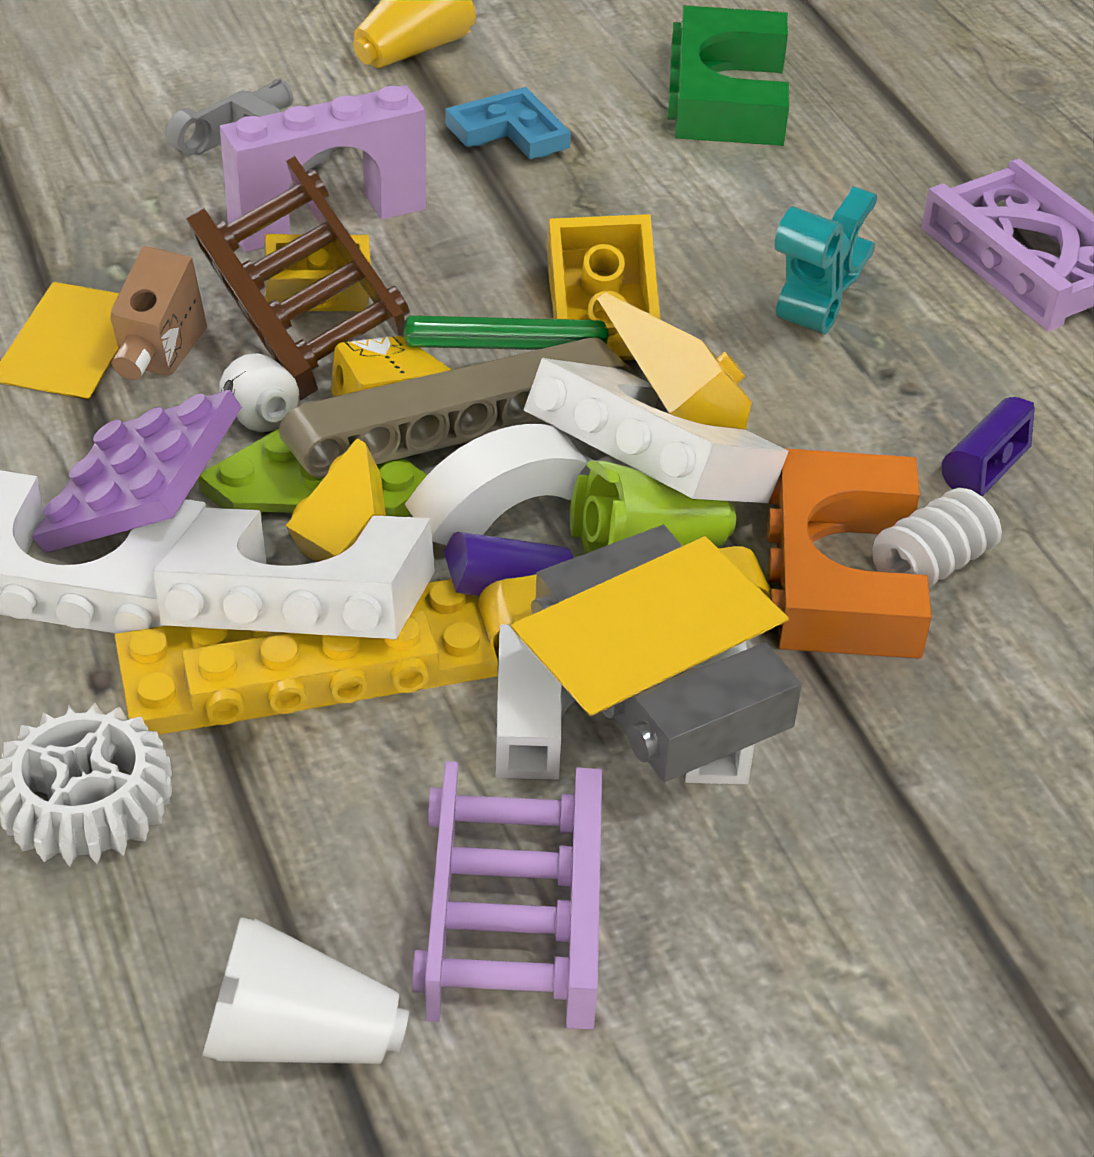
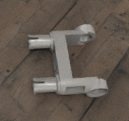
M278 78L254 92L239 91L198 113L188 108L181 109L169 120L166 128L167 142L183 154L192 155L196 153L200 155L221 144L220 125L237 122L239 119L247 116L261 117L283 112L281 109L292 105L294 100L293 92L286 81L281 82V79ZM195 123L193 135L188 141L184 142V134L187 128ZM341 147L330 148L314 155L302 167L306 172L312 169L317 170L327 163L332 152Z

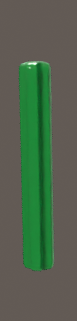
M410 315L406 318L404 324V339L407 346L418 348L539 350L587 338H599L607 344V339L609 338L608 328H606V324L602 320Z

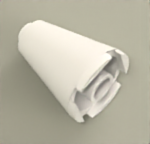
M240 917L202 1056L216 1059V1061L381 1064L386 1050L399 1052L407 1027L409 1010L397 1007L399 992L256 918L251 920Z

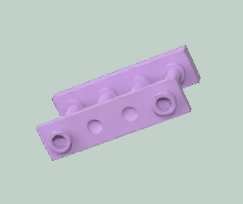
M445 761L443 788L431 787L429 796L428 826L439 827L428 950H415L412 991L414 993H425L426 1021L440 1022L443 987L553 992V999L567 1000L566 1028L594 1030L598 990L602 769L576 768L574 794H561V800L458 795V762ZM456 821L560 826V833L572 834V846H559V852L454 847ZM452 874L558 879V886L571 887L570 900H557V907L450 901ZM447 929L556 934L555 941L569 942L568 957H555V964L445 958Z

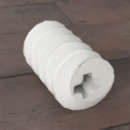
M964 488L949 490L941 498L932 500L926 507L917 509L909 517L899 520L893 527L881 531L875 538L872 548L874 565L878 572L928 575L930 589L938 580L946 579L954 570L963 568L970 560H976L986 550L995 548L1001 541L1002 529L1000 520L993 507L976 492Z

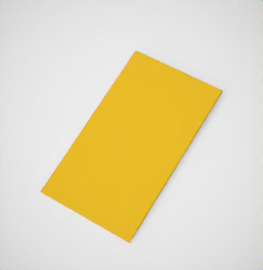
M704 536L512 623L510 627L591 717L789 621V617Z

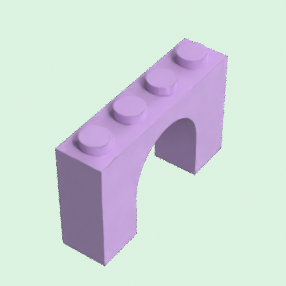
M407 85L386 86L372 93L358 96H340L330 102L307 107L293 106L284 112L261 117L247 116L239 119L237 122L220 125L228 224L290 188L292 179L286 163L288 159L295 156L300 164L303 165L311 157L324 150L342 146L362 150L364 195L381 219L426 209V110ZM289 214L239 242L243 251L247 252L264 248L265 234H290Z

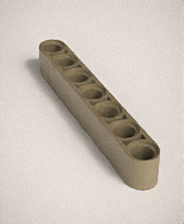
M587 338L302 404L293 408L285 415L279 427L280 439L308 474L321 478L327 475L332 462L338 456L344 454L356 439L366 443L375 463L380 464L472 441L502 428L544 423L545 421L524 411L542 358L618 368L633 375L634 373L603 340Z

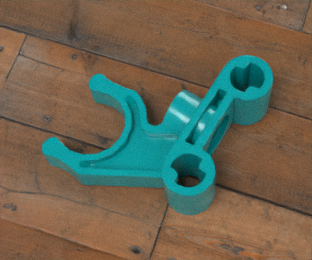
M852 186L845 200L834 213L832 220L794 206L785 212L777 229L774 244L776 251L786 254V282L777 301V317L824 335L829 332L836 321L841 307L842 292L858 279L864 266L874 253L875 242L858 237V233L866 217L876 205L877 194Z

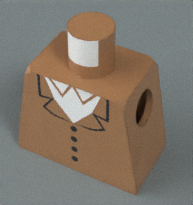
M143 246L114 303L110 316L119 348L112 360V366L122 377L138 380L145 370L162 375L173 374L207 328L192 257L148 246Z

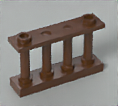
M294 156L286 161L294 187L228 225L224 221L216 225L205 208L186 219L196 244L273 360L295 378L301 401L319 390L312 370L319 367L317 361L334 352L335 347L339 343L353 341L385 321L396 336L404 337L405 316L410 313L404 297L395 285L388 289L331 209L325 200L329 197V193L318 173L314 169L306 172ZM305 204L320 224L255 263H252L250 260L241 263L234 251L239 249V242ZM330 243H333L346 262L342 267L280 303L276 299L268 303L260 290L266 287L265 281ZM360 282L373 301V304L307 343L303 339L294 343L286 331L292 327L290 321L353 284Z

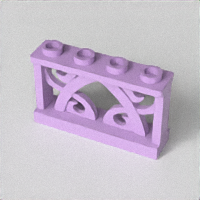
M1021 159L1010 161L1009 167L952 188H949L944 183L929 188L921 229L1046 331L1049 332L1063 326L1066 317L1094 307V214ZM1002 200L1006 202L1005 207L997 206L996 202ZM1013 228L1047 234L1060 245V257L1058 258L1043 251L1027 249L1012 237Z

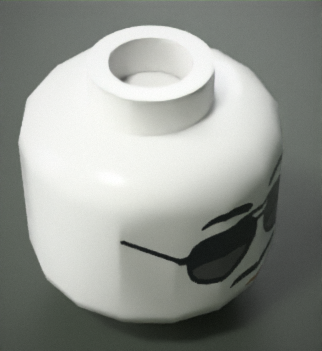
M259 353L245 354L235 359L224 370L219 382V392L230 389L242 406L236 419L247 429L260 433L278 429L285 415L297 407L299 403V388L295 378L271 357Z

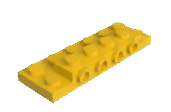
M452 579L427 584L397 639L167 625L115 634L128 718L142 717L144 724L148 727V731H157L158 735L214 725H226L237 721L278 714H290L306 709L341 703H353L364 699L399 693H411L422 689L498 676V658L494 646L491 647L477 596L455 593Z

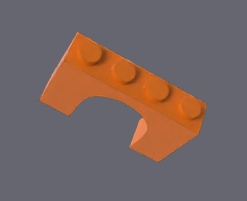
M784 448L789 452L770 501L766 503L776 504V508H769L767 520V542L777 543V548H770L768 558V582L778 583V589H771L770 600L789 617V621L779 625V649L922 659L932 618L928 575L864 571L849 568L829 559L813 544L820 538L836 533L880 534L884 529L893 527L899 520L909 517L917 510L920 497L916 457Z

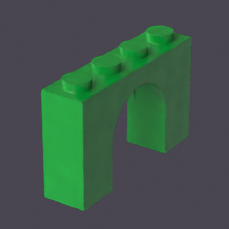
M683 5L682 22H673L667 120H676L675 139L784 146L789 114V82L741 79L725 76L717 72L739 70L783 73L788 39V12Z

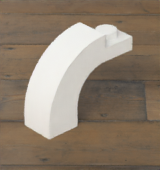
M523 424L502 428L472 440L446 457L424 478L407 500L405 506L413 517L430 518L432 541L447 546L449 539L455 532L484 535L501 514L524 500L537 496L552 495L571 501L575 481L578 475H589L591 469L585 465L592 461V459L580 452L564 431L554 426Z

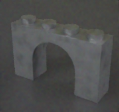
M663 524L540 570L536 575V597L531 603L532 614L537 613L680 548L682 545ZM764 642L715 663L688 669L602 712L608 718L614 717L628 735L629 743L637 758L642 762L648 761L665 783L795 726L802 683L772 648Z

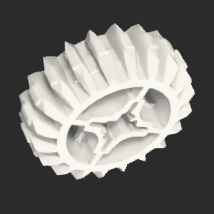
M96 703L92 705L87 713H76L68 705L64 716L54 719L43 712L39 727L21 725L18 736L19 741L4 742L2 759H0V824L5 829L7 836H14L15 842L19 844L22 852L35 848L36 853L40 855L43 862L61 853L62 858L69 867L79 855H89L98 865L103 851L113 849L124 856L128 839L146 842L147 833L149 832L148 825L162 824V816L165 812L164 806L170 804V797L172 795L170 758L166 756L163 742L158 737L157 731H148V727L144 724L142 717L127 720V716L124 715L121 707L104 715ZM118 767L124 769L131 775L119 772ZM39 791L47 794L49 801L39 798L35 795V792Z

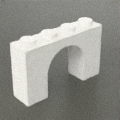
M547 358L541 359L524 411L692 499L769 503L789 452L788 450L745 429L704 425L657 410L654 407L658 395L652 385L623 369Z
M0 470V615L109 633H122L165 626L160 623L153 569L201 511L206 508L205 502L185 499L174 518L132 529L126 540L117 549L100 559L76 565L49 564L27 555L34 540L32 534L45 517L38 477Z
M204 508L153 569L160 623L167 626L397 639L435 572L431 519L372 516L357 541L345 552L315 563L278 566L266 564L260 510Z
M500 625L496 778L559 780L561 718L567 708L576 700L511 629L510 625ZM746 641L692 668L703 667L747 649ZM755 744L686 773L685 783L748 784Z

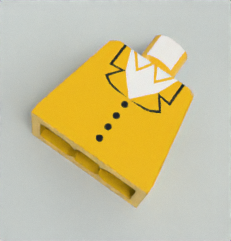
M359 336L353 341L342 342L335 347L331 393L333 397L451 369L423 349L407 346L404 337L392 336L365 340L362 336Z

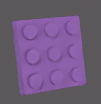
M229 389L210 396H205L202 393L196 394L181 405L165 410L162 407H155L145 412L139 418L123 423L121 420L107 423L94 435L93 441L95 444L87 456L76 463L70 470L69 477L71 479L63 491L45 506L43 510L45 517L32 534V538L47 553L174 518L242 408L241 404Z

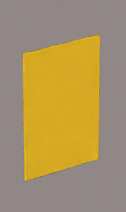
M52 282L1 359L0 384L90 399L119 350L110 319L111 310L119 293Z

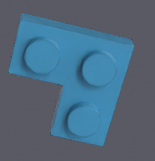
M527 87L446 108L445 124L466 147L484 145L489 141L508 136L529 159L546 157L551 153L570 148L571 132Z

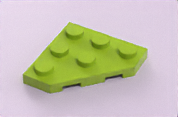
M279 429L201 472L198 481L200 492L222 509L291 513L292 516L299 502L309 497L325 477L316 478L309 475L280 439ZM405 458L376 464L381 472L386 516L407 517L411 515L405 503L427 474Z

